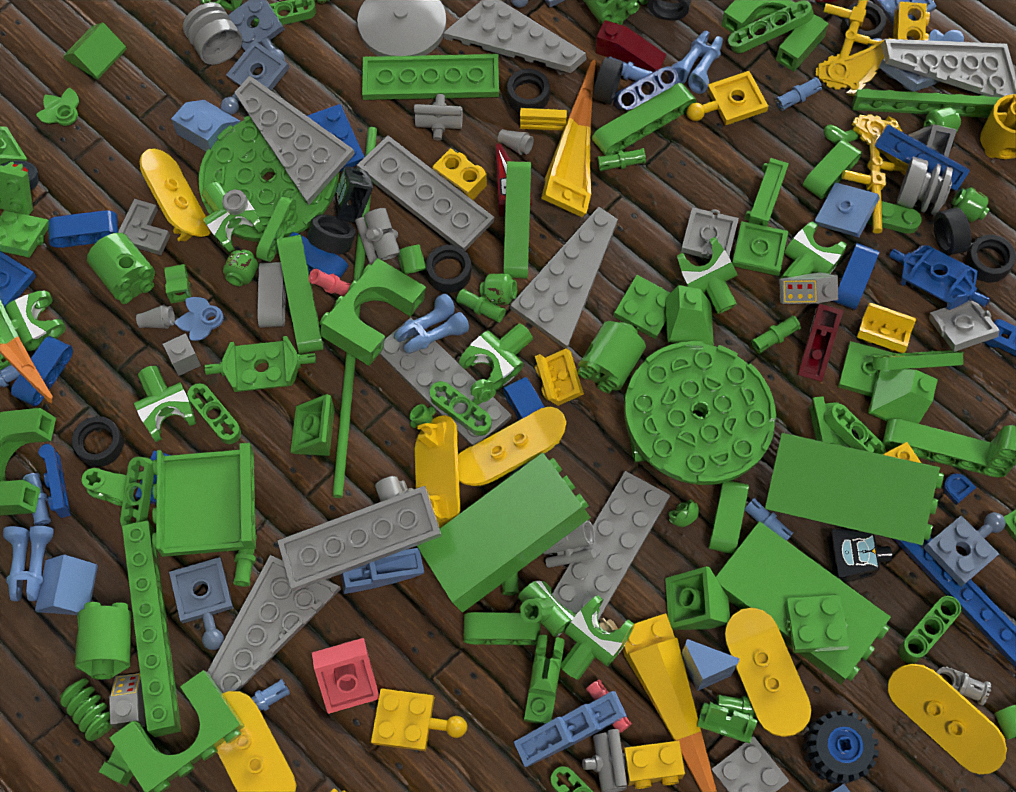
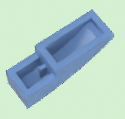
M418 548L403 550L340 574L343 592L347 594L397 583L424 574V568Z

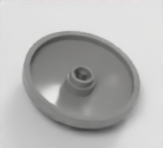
M365 0L358 13L357 22L360 38L364 45L377 56H425L440 44L444 37L443 32L446 31V13L440 0Z

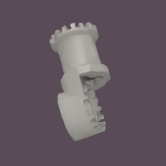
M942 667L936 671L939 675L942 673L949 675L952 680L951 686L961 695L977 700L979 705L986 703V699H988L986 695L989 696L987 692L991 691L990 682L985 681L983 683L970 678L967 673L948 667Z

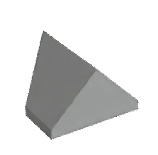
M932 124L908 135L949 157L956 129Z

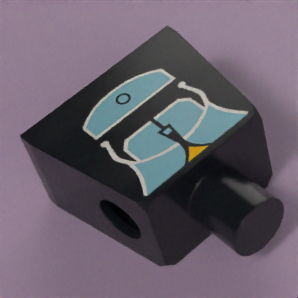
M348 166L344 167L335 192L337 219L356 223L355 220L362 217L373 190V184L367 171Z
M832 529L827 537L832 574L844 583L875 576L880 569L879 562L892 561L891 547H877L875 535L872 533Z

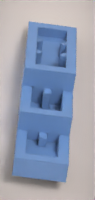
M611 691L590 704H584L563 717L553 719L516 740L514 744L524 766L528 767L590 737L627 717L616 692Z

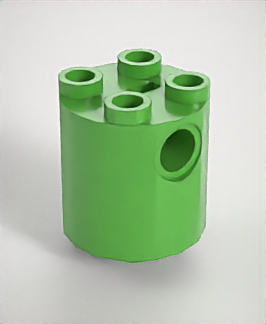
M583 0L601 26L604 20L622 25L625 19L636 13L639 9L637 0Z
M112 233L99 239L90 249L87 255L88 265L114 298L122 304H127L142 292L147 293L153 289L154 268L126 234Z
M604 322L579 362L577 373L582 378L597 383V387L605 393L609 394L612 390H621L646 348L645 342L637 334V330L628 323Z
M98 602L85 603L84 609L77 613L78 634L76 636L75 667L93 679H111L128 669L131 665L130 624L132 613L128 610V604L114 603L112 606H101Z

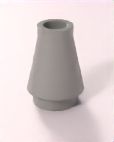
M502 129L498 135L499 143L504 144L520 155L528 154L533 147L534 139L527 132Z
M161 305L144 313L137 314L136 321L139 328L168 329L175 324V315L171 306Z

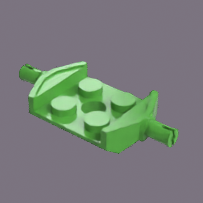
M283 336V341L235 346L234 342H230L220 364L205 365L206 375L221 373L222 376L226 377L234 392L292 386L298 369L301 368V364L316 363V354H297L287 336ZM260 363L269 365L268 369L264 372L256 371V367Z

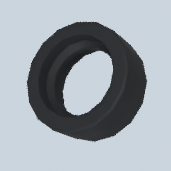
M648 0V9L654 16L669 21L680 20L689 13L691 0H676L679 3Z
M867 2L865 17L875 23L876 29L870 31L858 29L857 34L868 36L870 39L881 38L886 25V15L879 6ZM857 3L852 4L847 9L853 10V7H856ZM843 18L841 23V32L844 37L850 26L849 19ZM859 42L853 43L858 46H868Z
M605 57L598 72L593 99L608 104L613 102L622 76L623 62Z
M531 68L521 69L509 78L507 83V99L510 106L517 112H520L521 108L543 109L548 104L550 85L549 80L543 73ZM530 83L540 87L542 93L534 99H524L515 94V89L522 84Z
M952 208L940 211L935 215L934 234L940 250L948 256L968 251L972 238L970 225L964 212L959 208Z
M318 215L312 219L307 236L310 243L320 250L334 254H344L351 249L356 232L350 223L337 219L336 216Z
M994 234L977 238L966 256V265L977 270V279L988 283L1004 279L1010 273L1016 261L1015 249L1011 243L1003 237ZM981 249L995 250L1004 259V266L997 269L986 267L978 259V251Z
M443 245L434 249L426 260V273L430 285L444 293H454L462 290L471 278V260L468 253L455 245ZM445 259H454L462 264L463 271L458 277L444 279L436 275V264Z
M95 416L87 418L77 426L72 436V446L82 462L93 467L106 466L117 460L124 446L123 435L113 421L106 417ZM100 429L109 431L112 435V443L108 449L99 454H89L85 451L83 446L84 440L90 433Z

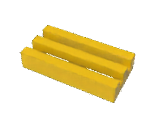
M521 108L520 129L564 131L567 110Z

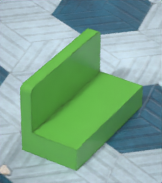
M814 397L809 410L816 440L849 447L828 426L824 418L825 411L839 403L825 404L824 397Z

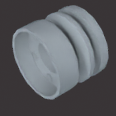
M214 2L202 4L193 9L184 19L183 33L205 63L211 65L223 63L233 57L241 48L243 42L242 34L220 4Z
M912 157L896 205L912 209L917 200H921V212L924 213L929 203H931L930 215L935 216L948 197L952 184L953 168L946 167L942 176H939L940 164H937L932 173L927 172V160Z

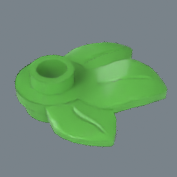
M68 88L62 97L44 95L43 104L45 109L36 114L42 122L47 124L71 125L78 118L76 108L79 104V98L71 88Z

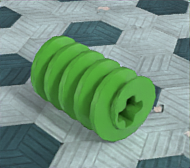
M84 678L67 687L60 695V704L67 708V713L73 716V721L76 724H79V730L86 732L85 738L88 741H93L106 734L113 726L109 722L110 711L102 713L107 705L105 703L96 705L101 697L100 695L90 697L95 689L92 686L84 689L89 682L88 679Z

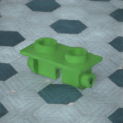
M710 702L709 704L704 703L702 705L697 727L750 744L757 720L752 718L753 715H746L737 711L729 714L728 708Z

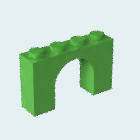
M734 0L724 11L721 26L733 33L753 23L758 18L766 17L795 2L792 0ZM813 15L809 22L793 29L792 33L779 46L776 61L795 72L824 39L829 23L821 17Z
M377 258L372 265L368 264L365 267L358 281L354 280L348 293L344 297L340 296L337 299L334 309L330 313L326 312L320 321L321 337L370 366L382 352L385 336L363 323L355 314V310L365 302L378 300L389 303L411 317L424 301L426 287Z
M41 408L0 412V516L36 512L40 488L25 480L6 481L5 470L10 457L21 446L28 443L51 441L56 417Z
M201 671L180 686L197 711L200 720V730L197 739L186 751L176 755L161 753L154 746L141 724L136 721L130 722L109 737L144 792H164L171 786L170 781L178 775L180 778L186 776L194 770V763L201 758L204 761L218 752L216 747L225 741L228 744L241 735L240 730L245 726L206 671Z

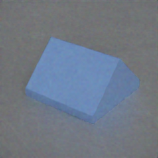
M67 555L46 560L42 575L44 579L41 584L35 611L77 615L80 610L84 609L85 603L91 602L98 565Z
M688 639L681 653L684 666L697 691L730 677L739 662V658Z

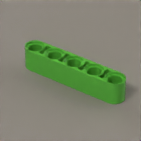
M677 83L599 128L593 134L592 140L605 156L616 154L618 151L625 149L685 114L688 106L696 103V98L683 83Z
M507 161L504 274H509L512 278L528 279L531 162Z
M301 234L277 239L299 354L324 350Z

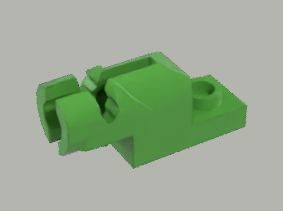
M547 635L538 636L524 717L526 722L545 725L552 721L565 642L562 638L556 637L553 656L551 659H547L545 656Z

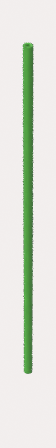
M375 127L368 128L365 157L376 146L377 129ZM371 195L362 217L370 210ZM359 231L353 281H358L361 278L365 264L366 252ZM360 306L355 310L358 318L360 317ZM347 352L333 486L334 498L343 497L356 360L354 356Z

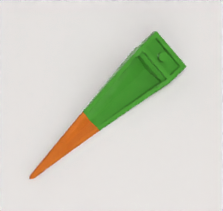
M0 300V354L52 404L53 396L29 357Z

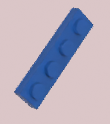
M889 124L885 126L875 142L876 147L907 164L910 163L912 157L927 160V172L932 173L937 164L941 165L939 176H942L946 167L953 168L951 188L956 191L970 172L965 166Z

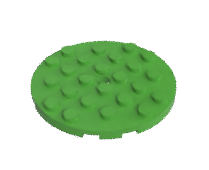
M250 116L244 117V121L239 122L233 127L230 125L216 137L218 140L211 149H207L202 160L199 172V190L201 199L209 214L213 213V210L202 196V191L205 186L212 182H219L226 193L231 190L242 191L257 213L264 231L281 197L284 196L296 200V211L283 238L289 237L292 232L301 233L310 227L311 221L315 216L323 215L329 207L338 185L339 172L312 203L308 205ZM267 172H274L275 175L268 182L263 179ZM246 225L236 228L232 235L244 240L260 242L264 231L258 233L256 229L254 230Z
M702 341L675 343L654 352L635 371L625 395L624 418L634 446L654 468L682 482L697 485H713L728 482L742 476L760 461L774 435L776 419L774 399L769 386L760 372L751 363L747 364L737 356L738 353L721 345L716 347L704 344ZM694 408H703L706 411V416L703 418L695 413L693 414Z

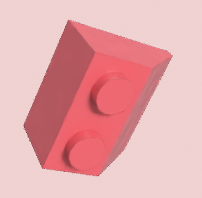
M364 638L312 652L314 670L328 714L379 699V692Z

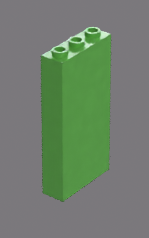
M782 433L765 509L923 545L924 539L929 540L932 525L928 524L929 515H935L938 499L933 497L935 488L941 489L944 474L939 473L940 467Z
M541 453L441 527V537L417 545L448 597L462 613L591 518L585 510L589 505L580 493L576 496L573 494L572 490L575 489V486L567 475L563 478L559 475L562 469L554 458L548 460L545 454Z
M760 521L716 576L729 602L740 610L746 608L761 609L772 616L785 644L792 649L791 634L786 629V621L788 620L787 598L841 595L844 617H846L845 623L848 625L846 628L849 641L848 650L799 653L840 685L846 679L850 682L860 670L856 666L861 658L865 661L875 649L871 645L876 637L881 640L890 628L886 625L891 618L888 614Z

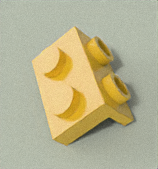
M869 303L862 318L857 338L863 339L868 343L886 347L891 351L905 353L916 318Z
M566 348L546 358L540 354L535 356L537 362L535 369L538 376L542 379L544 385L542 393L546 400L559 406L584 395L569 349Z
M679 741L624 748L628 786L635 785V789H645L652 787L651 783L662 782L664 786L678 784L679 779H682L685 775Z

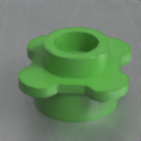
M481 379L471 386L470 393L474 396L473 402L475 404L487 402L495 396L496 391L492 388L494 383L491 380Z
M424 404L414 407L410 413L411 427L416 428L418 425L431 423L432 415L435 414L436 409L434 407L427 408Z

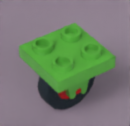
M17 160L0 165V209L24 215L31 214L33 211L31 190L39 182L38 172L33 164Z

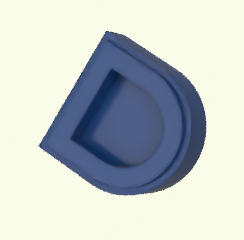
M962 474L950 475L943 484L944 493L955 505L959 504L976 489V486Z

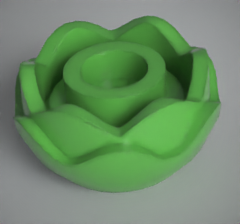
M689 499L688 503H680L676 510L669 512V521L678 527H685L694 522L699 514L697 502L694 503L693 500Z

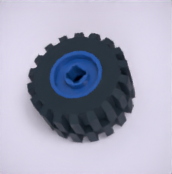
M840 710L837 713L836 711L829 712L808 727L810 730L804 735V739L807 741L802 744V750H807V755L804 756L805 762H811L812 766L809 769L812 773L815 771L819 772L817 777L821 780L827 778L828 783L831 784L838 782L839 784H846L867 775L869 769L875 766L876 762L873 759L878 757L879 750H875L874 747L879 745L878 738L873 739L872 734L875 731L873 727L869 729L866 727L868 721L865 718L857 719L859 714L854 712L847 714V710Z

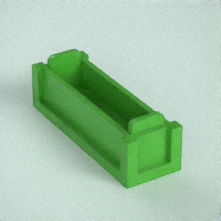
M770 158L769 164L764 163L762 172L765 175L751 212L747 211L745 215V220L748 223L762 226L768 225L789 163Z

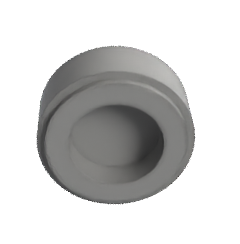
M231 190L223 197V206L231 215H239L248 207V200L240 190Z

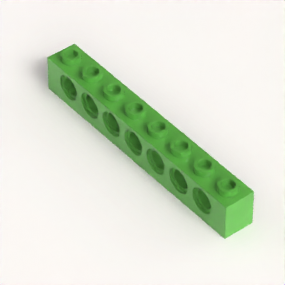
M149 521L123 525L147 731L154 737L182 732L158 550L153 547L152 535L155 533V529Z

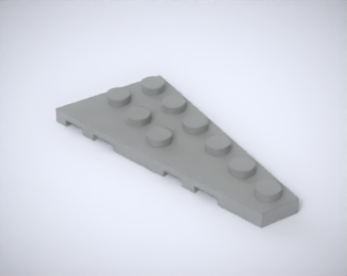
M501 0L480 1L443 32L444 39L461 40L462 44L468 46L471 43L480 45L483 50L513 58L515 55L525 58V61L532 63L536 60L546 63L547 67L572 73L587 59L585 52Z
M885 39L881 44L885 63L987 97H1004L1005 95L1016 94V74L1007 44Z
M251 76L235 91L237 98L308 205H310L355 154L354 150Z
M598 207L512 302L510 309L563 348L568 349L618 219Z
M270 555L207 671L222 693L239 691L341 590L340 586L323 580L293 591L289 584L284 562Z

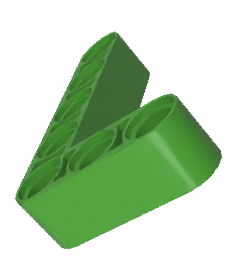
M902 419L887 420L883 444L886 449L892 450L908 442L919 458L991 477H1005L1016 465V426H1004L990 443Z

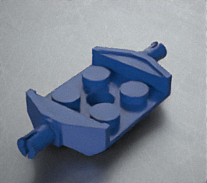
M922 245L907 255L894 248L889 255V258L902 263L904 266L901 285L904 286L906 282H909L947 302L948 310H952L968 302V300L986 307L990 298L977 292L975 287L977 270L928 245ZM943 270L946 274L936 275L934 271Z

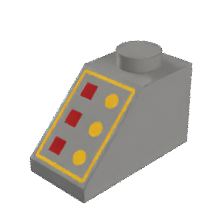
M817 272L779 279L780 303L782 304L822 303L838 300L837 275Z
M140 673L115 676L110 694V724L118 731L132 721L139 722L142 727H146Z

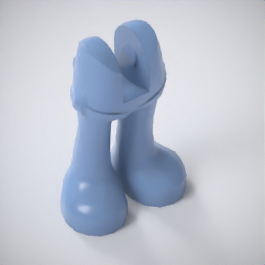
M708 31L702 32L691 43V49L682 61L671 66L678 74L676 84H684L698 56L702 57L688 80L690 89L699 94L706 92L709 79L707 71L713 61L721 55L720 50L723 43V38L717 36L711 46L706 45L710 34Z
M442 294L436 298L432 312L419 319L408 320L404 326L397 330L394 337L398 342H402L412 335L415 336L403 348L409 354L428 348L429 344L443 337L465 334L469 330V323L462 313L454 314L455 307L452 299L447 294ZM447 320L444 324L440 325L439 327L429 332L425 331L426 328L434 324H437L441 321Z
M16 526L3 529V537L12 544L13 549L10 575L6 581L11 601L21 600L23 580H27L28 601H37L44 579L42 577L44 552L46 545L53 538L54 529L46 526L30 527V531ZM30 538V566L29 571H25V559L27 553V546Z

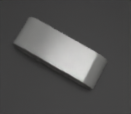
M281 262L259 263V327H284L286 286Z

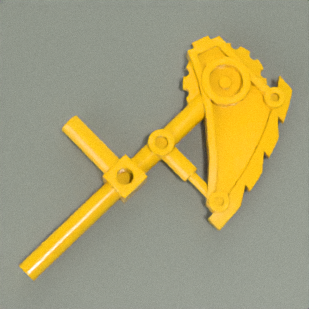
M858 0L857 6H854L853 10L827 3L824 8L825 13L849 19L850 26L846 31L841 53L835 57L832 55L828 57V61L819 63V67L816 68V76L819 77V81L826 83V86L830 89L832 87L835 90L849 88L850 90L846 95L855 96L857 89H863L866 86L864 84L874 78L877 74L875 71L880 69L879 66L882 59H884L881 46L884 40L879 42L870 39L868 36L857 34L859 26L862 27L866 16L865 8L868 0ZM854 42L866 45L868 43L873 44V46L849 56Z
M860 114L858 118L855 117L852 125L854 126L853 130L861 135L860 138L870 145V161L867 166L871 173L866 175L843 170L841 178L866 184L867 190L879 194L880 199L872 212L873 233L879 234L882 232L881 190L886 185L885 173H881L880 169L888 171L897 170L905 176L909 164L875 146V142L887 124L902 132L898 122L890 116L886 120H882L877 115L868 114L865 116ZM880 152L883 155H885L891 162L883 161V159L880 157Z

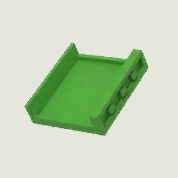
M241 443L240 450L164 456L161 450H157V460H153L154 475H157V484H153V497L157 499V508H153L152 512L153 522L156 524V533L152 535V543L160 555L164 557L256 549L254 451L251 444Z

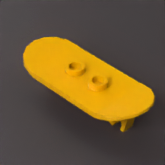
M158 149L146 150L141 155L139 161L140 170L166 219L174 226V234H181L177 240L187 241L192 236L203 237L210 235L211 231L203 220L206 215L184 178L177 162L164 151Z
M554 407L541 408L483 441L463 450L458 454L459 482L471 486L488 484L535 459L541 453L548 452L560 443L559 441L565 432L566 420L564 414Z
M446 415L432 419L431 423L418 425L417 427L421 429V432L415 443L416 489L422 486L426 487L439 528L460 514L457 424L451 417Z
M756 608L741 609L733 614L727 622L725 639L731 656L739 658L736 669L755 715L762 727L773 735L781 737L796 735L804 730L809 723L811 706L779 628L772 616L765 611Z
M918 664L901 666L892 673L888 683V692L891 700L968 771L980 775L991 774L1002 766L1006 759L1007 747L1005 738L1000 730L938 673L924 665Z
M240 691L222 693L245 726L240 730L241 735L228 744L225 741L216 747L217 753L237 792H295L296 782L294 775L257 704L250 696Z

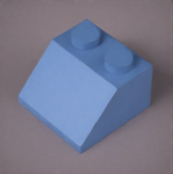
M206 100L186 102L171 118L177 135L204 151L211 149L218 140L216 137L230 125L233 127L240 122V120Z

